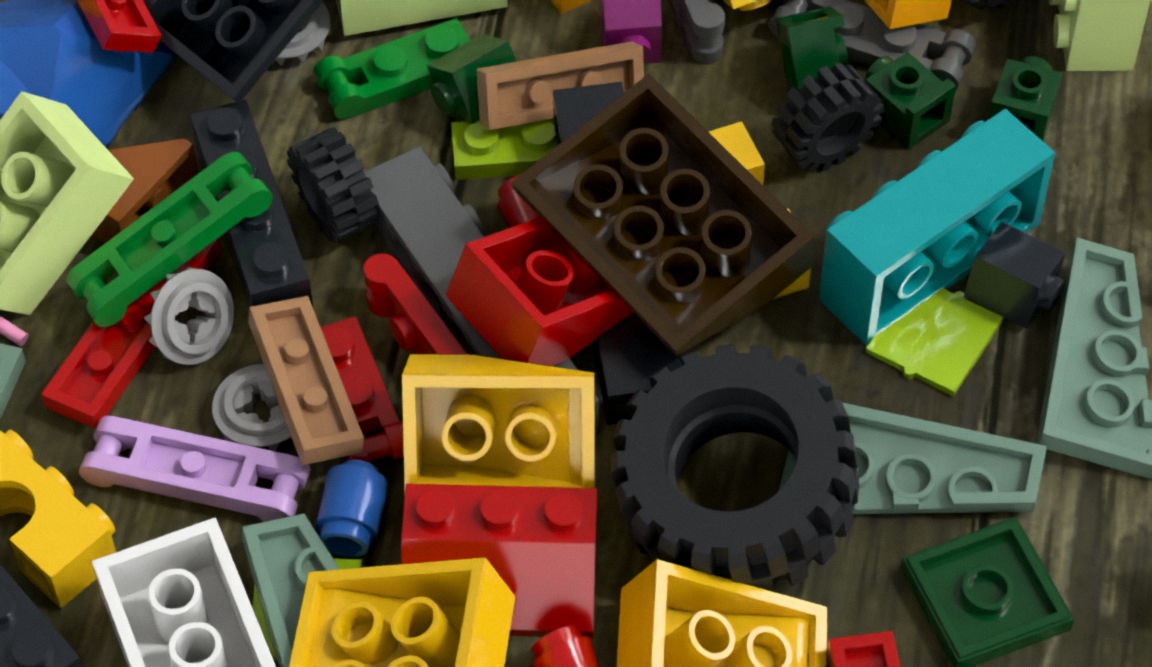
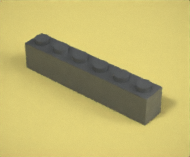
M419 146L364 171L365 176L371 179L373 184L371 191L377 196L379 203L376 205L380 211L379 221L372 226L391 254L399 262L468 355L502 359L445 296L465 244L484 237L482 235V225L475 210L468 203L461 205L454 195V187L446 169L440 163L433 165ZM572 357L552 366L577 370L572 362ZM594 380L595 435L599 434V407L603 406V397Z

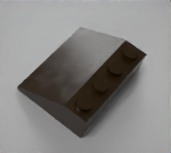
M649 73L511 182L512 188L675 356L765 306L811 268L815 236Z

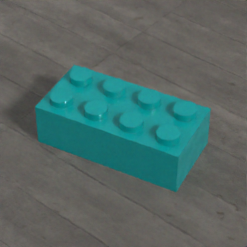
M1006 109L986 122L983 120L975 122L964 132L960 140L942 152L940 150L931 152L920 162L917 169L898 182L891 180L878 189L870 201L853 212L848 210L839 214L830 223L826 230L819 301L867 346L875 335L942 288L947 290L971 272L976 254L1001 222L1026 234L1040 224L1055 152Z

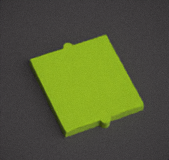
M942 288L875 335L866 347V353L903 371L904 378L911 380L915 377L954 397L1002 324L1003 317L965 299L962 291L952 293Z

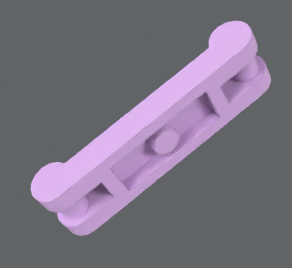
M103 416L100 418L93 438L97 444L94 451L85 454L79 468V475L86 482L98 487L106 488L116 484L258 516L262 521L266 522L295 515L298 507L297 502L294 500L296 492L305 488L311 468L309 464L302 465L299 457L116 416ZM128 448L133 449L130 458L119 456L120 452L126 451ZM258 477L272 480L274 483L271 490L256 487Z

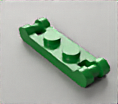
M230 152L221 156L70 270L67 275V283L76 297L87 300L86 310L97 326L108 327L119 322L124 317L127 306L163 280L166 274H171L245 217L253 218L259 216L270 207L273 200L271 191L263 181L251 177L252 168L242 154ZM223 191H231L218 202L215 199ZM118 272L119 276L107 284V278Z

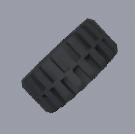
M734 344L715 346V355L700 358L696 350L681 356L682 366L670 372L666 366H663L650 376L649 381L652 389L647 394L642 390L636 391L626 405L630 420L622 419L617 423L613 436L616 452L610 456L611 475L616 487L615 493L632 540L641 554H649L651 563L658 559L774 592L773 583L785 578L788 579L790 585L794 586L809 577L808 563L815 560L819 565H824L836 552L834 535L839 538L847 536L853 522L852 506L858 503L860 485L854 436L851 434L847 412L842 401L833 399L832 387L820 374H812L807 378L805 363L790 355H784L781 362L773 360L771 348L756 345L750 347L749 354L736 353ZM743 432L764 435L778 441L794 455L795 468L787 483L769 500L749 509L726 512L707 509L684 497L677 486L679 474L689 457L705 443L723 435Z

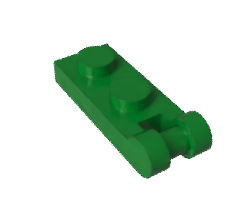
M454 18L343 59L335 55L327 56L316 63L313 68V75L320 88L324 91H329L328 103L335 116L339 119H349L429 90L434 82L426 65L469 42L470 39L458 18ZM360 81L363 82V85L360 86L354 84Z

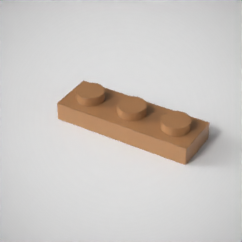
M631 41L478 68L476 70L480 125L488 130L552 119L553 90L622 82L624 92H626L644 77L643 46Z
M304 296L249 307L248 323L301 464L307 465L362 453L364 436L309 297Z

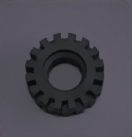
M842 63L834 64L831 71L827 66L820 68L815 79L810 75L806 76L801 80L804 86L798 91L792 88L786 94L790 101L788 103H780L776 109L779 116L772 119L771 125L775 128L772 130L775 138L797 164L808 172H815L817 168L822 172L830 168L832 161L837 165L846 161L845 154L849 151L853 155L861 149L858 143L862 139L869 141L874 134L870 128L879 126L882 120L879 115L884 112L882 100L857 71L848 64L845 67Z
M334 127L328 128L289 147L287 150L289 157L287 162L289 168L294 172L291 174L294 184L299 187L300 191L298 194L301 201L306 202L308 206L307 212L311 219H316L318 229L321 233H325L329 241L333 240V243H337L378 223L380 211L376 205L379 203L377 196L371 191V188H373L371 179L365 176L363 171L365 167L361 159L357 160L355 149L351 143H346V138L341 132H337V129Z

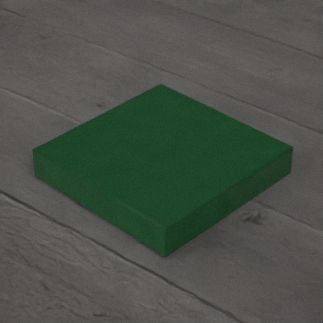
M1017 517L902 557L900 569L952 667H974L1072 630L1074 618Z

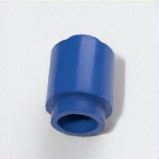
M348 460L341 465L332 467L327 473L315 529L329 553L344 558L362 557L367 554L369 546L377 540L389 483L379 473V470L369 462Z

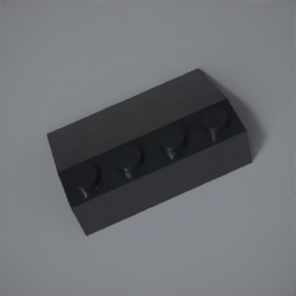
M146 0L144 3L162 35L160 42L239 104L324 0Z

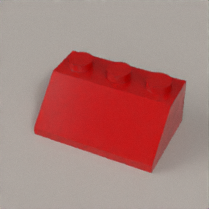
M406 484L401 564L486 558L515 595L509 636L543 637L559 628L576 625L582 636L594 637L597 488Z

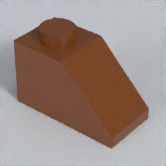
M183 138L108 150L134 180L91 236L105 244L199 174L193 143Z

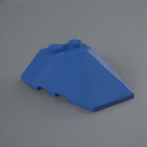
M8 0L0 2V119L21 91L66 104L105 147L109 148L117 137L120 127L134 109L137 110L171 64L174 53L160 41L153 53L103 50L77 0Z

